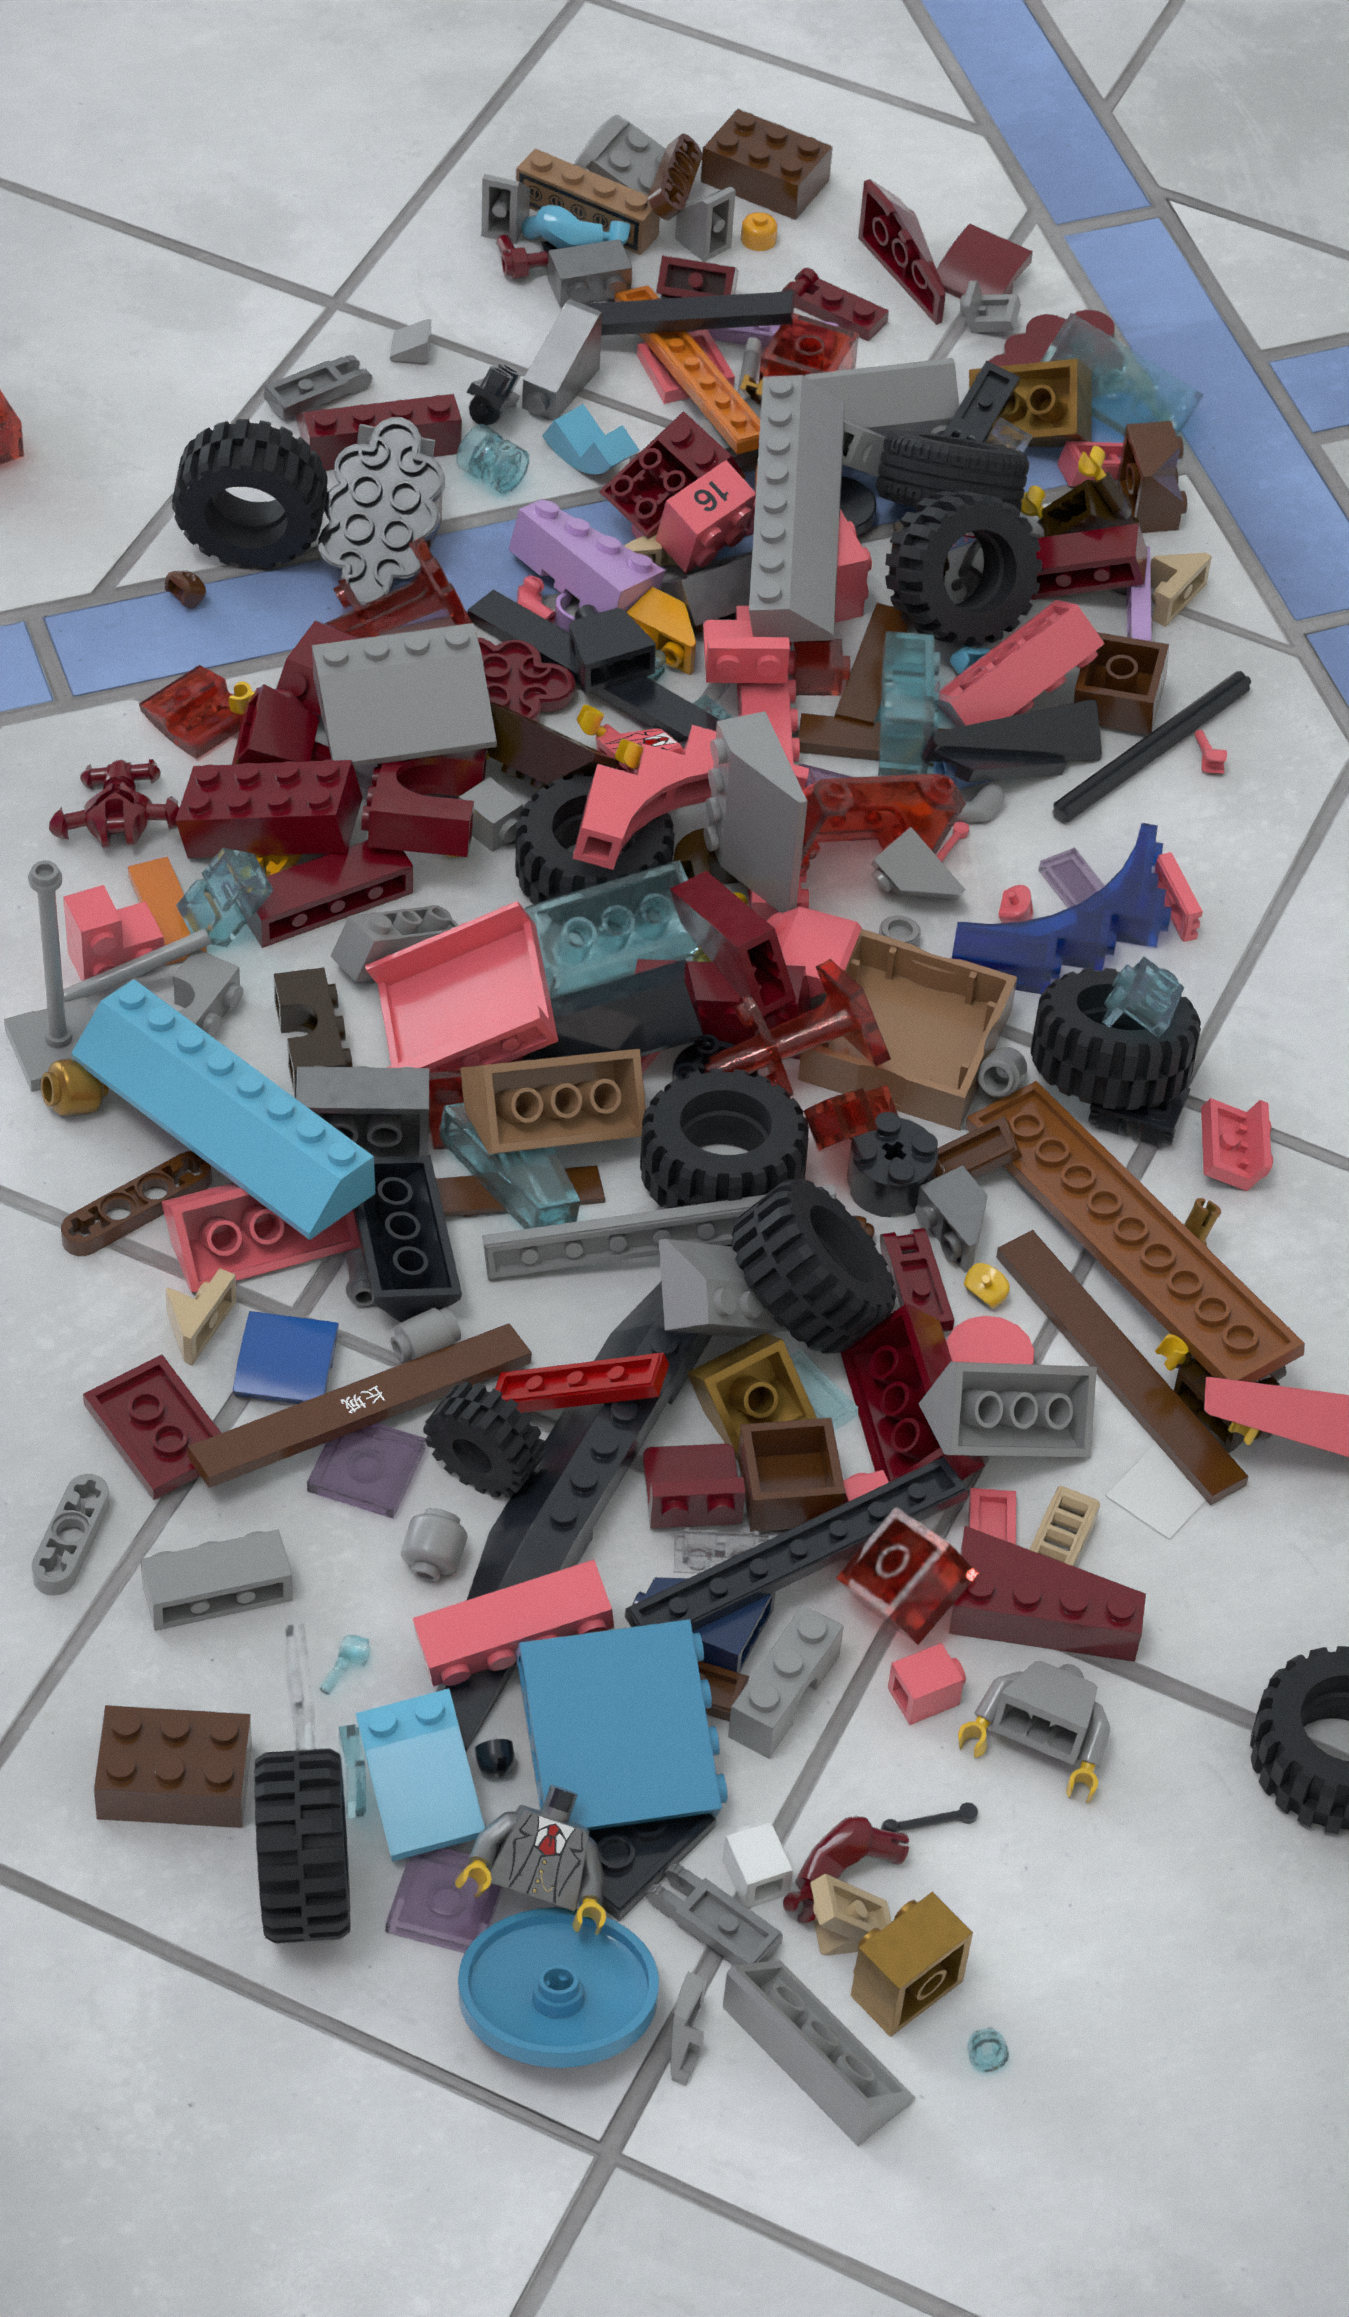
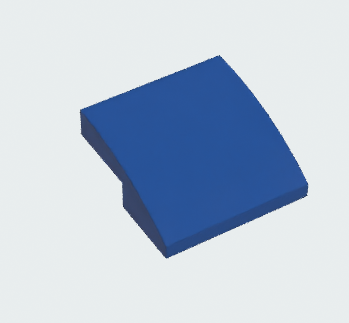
M249 1311L232 1390L234 1396L299 1404L325 1394L330 1368L333 1366L339 1323Z

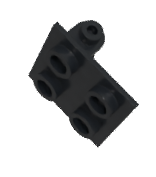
M1186 1088L1167 1103L1163 1101L1159 1106L1151 1108L1145 1105L1134 1110H1126V1107L1116 1106L1115 1109L1103 1107V1104L1092 1102L1089 1108L1091 1111L1088 1121L1096 1123L1095 1128L1116 1133L1122 1118L1121 1136H1125L1129 1121L1135 1122L1132 1139L1137 1140L1141 1126L1145 1125L1141 1141L1157 1145L1158 1147H1162L1163 1144L1171 1146L1176 1131L1175 1126L1191 1089Z

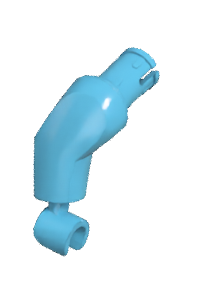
M547 205L542 207L537 212V215L526 217L521 224V229L524 236L529 240L543 237L558 249L617 239H620L622 245H624L629 237L630 224L612 221L609 232H604L602 224L580 221L562 207Z

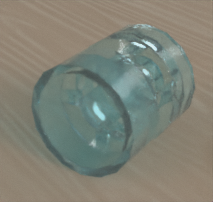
M481 424L471 429L462 440L456 455V463L460 469L475 478L482 479L484 484L495 491L507 494L514 490L522 481L529 466L530 456L525 449L510 440H504L501 434Z

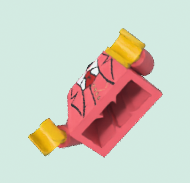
M586 704L582 706L577 716V723L582 731L590 736L596 735L597 750L619 761L616 769L635 775L645 744L683 755L687 740L677 742L662 729L657 728L620 734L608 724L601 726L604 714Z

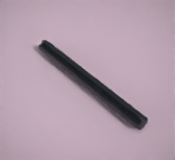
M1242 671L1234 672L1054 802V809L1052 811L1054 817L1059 818L1062 823L1071 821L1250 690L1252 682L1250 677L1245 676Z

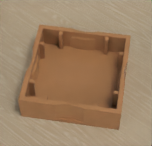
M861 929L839 987L833 989L827 999L821 1004L801 1047L798 1080L960 1131L979 1088L977 1075L980 1065L995 1050L1011 1014L1017 977L961 959L937 956L915 945Z

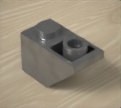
M962 1165L919 1186L915 1214L919 1224L926 1230H930L940 1242L945 1256L950 1260H954L963 1272L966 1273L974 1264L988 1195Z

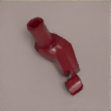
M863 1816L843 1819L811 1850L795 1880V1884L800 1889V1892L793 1891L784 1897L783 1907L785 1911L794 1912L802 1900L803 1910L798 1915V1921L805 1923L814 1921L816 1919L813 1910L815 1902L810 1882L824 1874L838 1879L846 1868L859 1862L865 1856L900 1865L905 1861L909 1847L898 1844L909 1843L908 1835L872 1827L868 1818Z

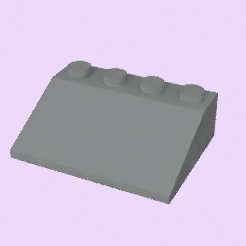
M474 623L312 645L314 682L332 760H352L354 767L497 747L482 654Z
M765 711L717 721L716 739L711 740L710 743L714 765L713 769L708 771L711 798L706 799V810L709 818V826L704 827L706 847L708 851L715 852L723 869L779 912H787L797 908L807 799Z

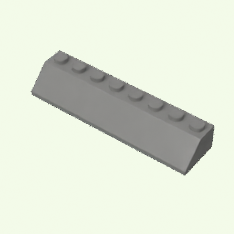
M802 375L763 377L749 615L753 637H789V642L834 640L845 403L837 396Z

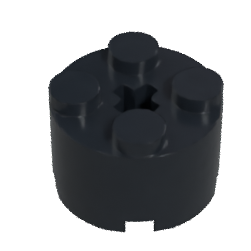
M893 1112L880 1113L875 1120L863 1125L855 1133L850 1147L847 1182L853 1201L863 1210L880 1217H892V1213L906 1211V1215L915 1213L919 1186L935 1178L938 1158V1140L919 1124L900 1118Z

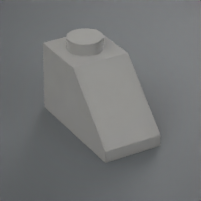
M484 174L482 178L481 236L497 240L500 235H508L512 243L516 244L522 233L521 224L526 217H529L530 188L518 181Z
M731 186L685 205L676 216L675 239L703 262L731 248L736 191Z
M912 827L877 855L871 863L875 869L871 873L875 881L886 892L893 889L898 896L957 900L966 890Z

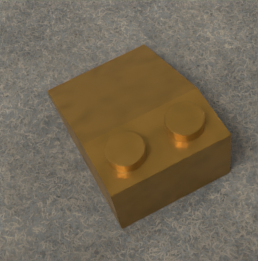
M1077 358L999 366L1019 376L1020 382L985 443L1014 447H1064L1065 443L1069 441L1092 442V370ZM982 368L969 369V389Z

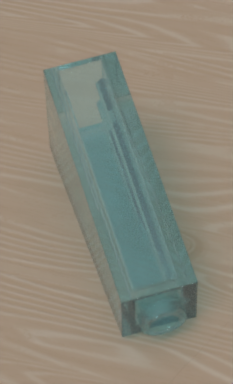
M464 1102L444 1106L440 1130L442 1143L524 1229L577 1222L580 1199L554 1147L488 1154L465 1112Z

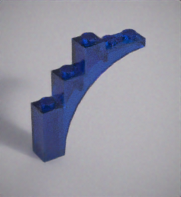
M1141 823L1136 845L1123 868L1105 887L1077 905L1053 915L1023 922L985 924L958 921L952 959H961L1016 976L1015 990L1042 994L1046 987L1050 985L1051 979L1060 978L1062 965L1085 969L1094 968V970L1103 971L1105 955L1114 956L1116 941L1157 947L1159 932H1168L1172 908L1164 906L1166 889L1157 888L1159 874L1151 873L1152 866L1155 867L1158 855L1162 854L1163 843L1156 842L1158 825Z

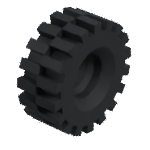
M463 1382L460 1386L456 1384L425 1421L426 1425L423 1427V1433L428 1435L425 1438L427 1447L435 1448L432 1455L436 1461L443 1460L446 1464L444 1469L450 1475L453 1472L459 1475V1482L466 1486L469 1483L475 1485V1490L482 1494L489 1490L492 1497L499 1498L502 1494L505 1497H510L514 1492L517 1493L544 1458L545 1440L538 1438L542 1433L538 1426L530 1425L529 1422L532 1420V1417L526 1411L520 1413L516 1409L519 1404L511 1398L508 1402L501 1398L502 1392L494 1388L491 1392H488L486 1386L480 1383H476L474 1387L470 1382Z

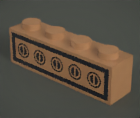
M534 149L516 168V181L530 188L529 209L538 212L547 205L559 206L569 211L580 221L602 224L604 232H609L612 221L630 224L629 237L623 247L638 255H642L659 236L660 217L651 208L648 195L538 149Z

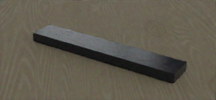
M793 291L586 303L584 305L602 312L601 336L790 325L793 322L795 301Z

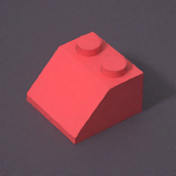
M800 906L784 913L778 912L772 915L767 922L776 930L786 965L806 967L810 998L838 988L862 929L860 924L856 921Z

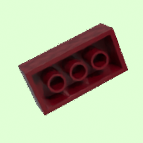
M352 760L286 761L282 763L231 765L207 764L193 766L175 821L187 858L347 853L363 797Z

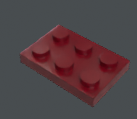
M163 1354L83 1393L85 1407L153 1500L200 1477V1474L188 1458V1446L221 1434V1432Z

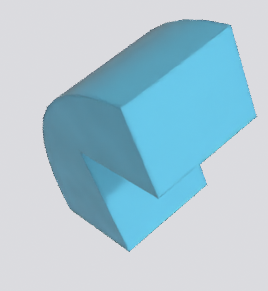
M584 404L555 419L542 435L547 444L561 459L573 468L587 474L604 473L640 451L623 425L605 435Z

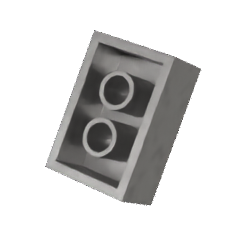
M366 1066L297 1067L296 1099L372 1156L428 1155L429 1068H373Z

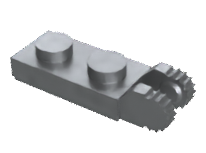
M346 355V357H340L333 361L327 360L265 385L263 394L264 399L285 420L351 393L355 395L360 393L361 390L364 391V389L370 386L373 378L367 369L359 368L361 365L360 361L354 355Z
M672 1863L666 1870L665 1877L675 1889L677 1888L679 1892L687 1897L684 1901L671 1891L666 1890L665 1887L653 1884L646 1893V1898H648L652 1906L660 1910L666 1917L674 1918L676 1923L735 1965L765 1962L782 1943L783 1934H781V1931L708 1879L704 1878L702 1880L680 1864Z

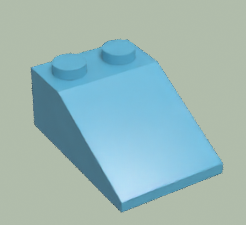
M450 1689L355 1713L392 1862L477 1839L485 1826Z

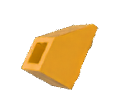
M651 587L626 613L655 642L657 659L691 675L695 666L696 640L684 602Z

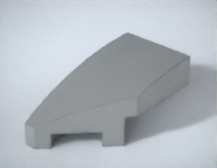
M689 1971L681 1986L676 2003L670 2050L672 2081L686 2086L702 2053L704 2032L692 2026L704 2003L706 1978Z

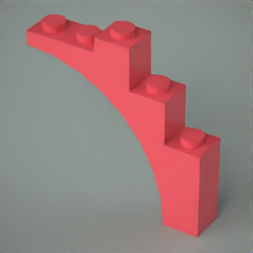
M692 725L683 755L645 744L636 775L597 764L572 859L613 870L622 848L635 832L651 820L677 808L706 802L707 798H711L708 771L713 769L714 761L710 743L711 740L716 739V731ZM790 763L803 791L808 778L809 768Z

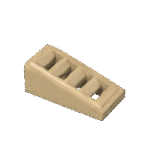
M1058 1486L1029 1550L1075 1567L1097 1522L1100 1502L1097 1499L1064 1486ZM1056 1523L1068 1529L1074 1530L1077 1532V1534L1068 1532L1054 1525ZM1046 1541H1052L1054 1543L1067 1547L1070 1550H1064L1062 1548L1049 1544Z

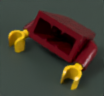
M244 681L235 684L233 687L234 695L229 697V706L232 712L243 714L232 764L331 760L329 747L315 741L319 724L317 716L308 711L292 691L273 689L265 684L252 691L251 686Z

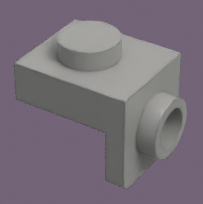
M970 281L966 295L961 297L960 311L962 317H966L971 333L1014 331L1021 307L1018 294L982 295L978 281Z

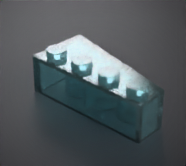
M886 631L882 661L878 776L927 779L928 764L923 762L920 757L931 735L938 731L939 710L934 709V705H938L940 681L934 680V676H939L941 652H934V635Z

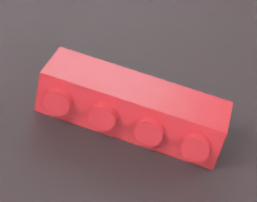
M595 1560L412 1618L416 1637L433 1687L440 1684L447 1686L460 1684L466 1681L471 1674L486 1669L498 1671L512 1666L516 1662V1651L520 1642L601 1632L614 1628L612 1608Z

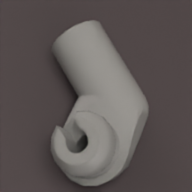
M986 784L980 789L972 802H951V822H985L990 820L1003 804L1004 791L997 784Z

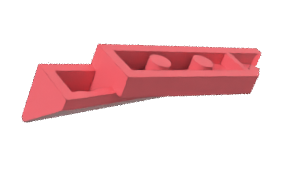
M1206 1377L1204 1409L1209 1415L1349 1457V1395Z

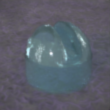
M988 2027L974 2031L969 2037L967 2052L970 2062L975 2069L987 2073L1001 2069L1007 2063L1009 2049L1005 2038L999 2031ZM990 2043L992 2054L983 2055L982 2045Z

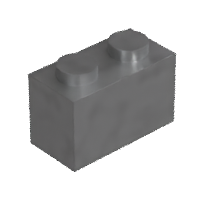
M620 239L549 250L548 281L560 308H563L569 299L581 304L615 299V294L631 290L633 267Z

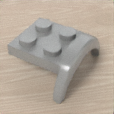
M614 115L591 137L574 165L586 170L588 169L595 174L648 195L666 148L628 120L619 115Z

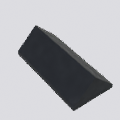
M686 959L550 999L558 1042L529 1053L530 1060L631 1049H640V1056L643 1057L704 1039Z
M431 1155L374 1157L375 1194L354 1208L353 1213L373 1304L401 1323L431 1308L440 1310L451 1306L461 1300L462 1291Z

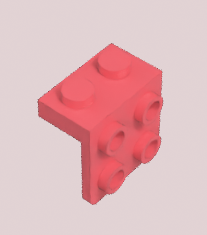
M707 620L704 622L703 640L706 683H787L790 653L789 637H753L750 620Z

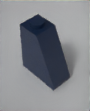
M654 1577L647 1592H638L632 1605L688 1578ZM776 1592L693 1631L692 1633H700L704 1651V1660L702 1662L740 1673L774 1610Z

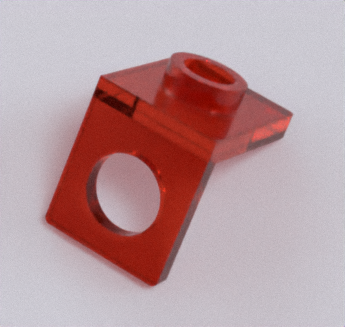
M461 1070L429 1073V1128L434 1150L476 1146L475 1130L465 1112ZM455 1121L460 1123L465 1131L458 1137H447L439 1129L442 1124Z

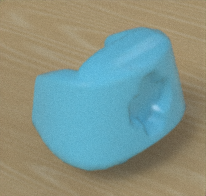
M965 645L954 652L949 661L959 675L988 653L990 649L987 647L970 648V646Z

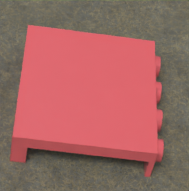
M518 901L365 965L366 971L378 984L391 1066L387 1068H429V1095L461 1082L460 1067L507 1063L558 1042L536 924Z

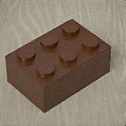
M737 109L703 147L700 182L719 190L731 186L736 190V197L796 220L830 181L833 146L755 116L752 113Z
M105 1705L94 1783L96 1819L243 1828L252 1748L251 1714Z

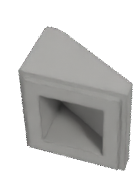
M431 319L423 320L394 331L390 361L428 363L431 343Z

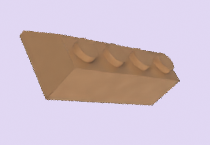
M640 1049L460 1067L465 1112L488 1154L642 1136V1120L646 1104Z

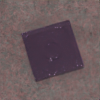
M376 1423L325 1443L307 1481V1492L394 1518L426 1449L425 1438Z
M441 1848L408 1857L385 1923V1932L465 1953L477 1936L491 1926L503 1887L491 1883L480 1897L474 1898L475 1893L478 1891V1884L476 1880L468 1877L465 1884L458 1889L455 1881L459 1874L468 1866L470 1855Z

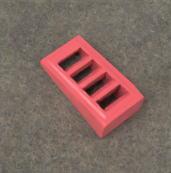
M1066 442L1058 460V468L1070 487H1076L1087 479L1095 481L1094 477H1087L1079 472L1078 462L1083 451L1090 458L1092 447L1098 446L1105 452V459L1101 468L1105 473L1110 472L1112 477L1117 479L1123 443Z

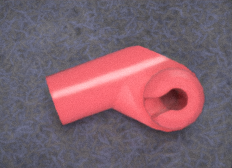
M535 576L525 577L523 585L518 587L517 603L554 624L555 611L542 604L541 592L544 589L543 581Z

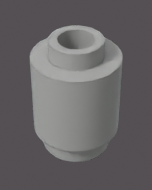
M997 1048L981 1063L977 1075L978 1083L988 1095L998 1098L1006 1097L1012 1094L1024 1081L1027 1075V1062L1024 1056L1014 1048ZM1000 1067L1003 1068L1007 1072V1074L1002 1072Z
M444 1307L440 1310L431 1308L395 1325V1336L391 1337V1345L400 1361L406 1360L409 1362L453 1345L454 1342L461 1339V1331L455 1316L448 1308Z

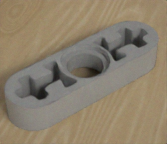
M82 1474L70 1481L33 1558L32 1574L34 1585L40 1592L46 1595L63 1594L70 1590L75 1583L109 1509L108 1485L101 1477L94 1474ZM89 1493L96 1494V1497L88 1499L85 1506V1514L80 1512V1498H86ZM66 1527H77L84 1532L83 1536L74 1542H66L58 1537L59 1532ZM58 1554L61 1556L62 1571H56L53 1576H47L46 1571L51 1572L54 1569Z

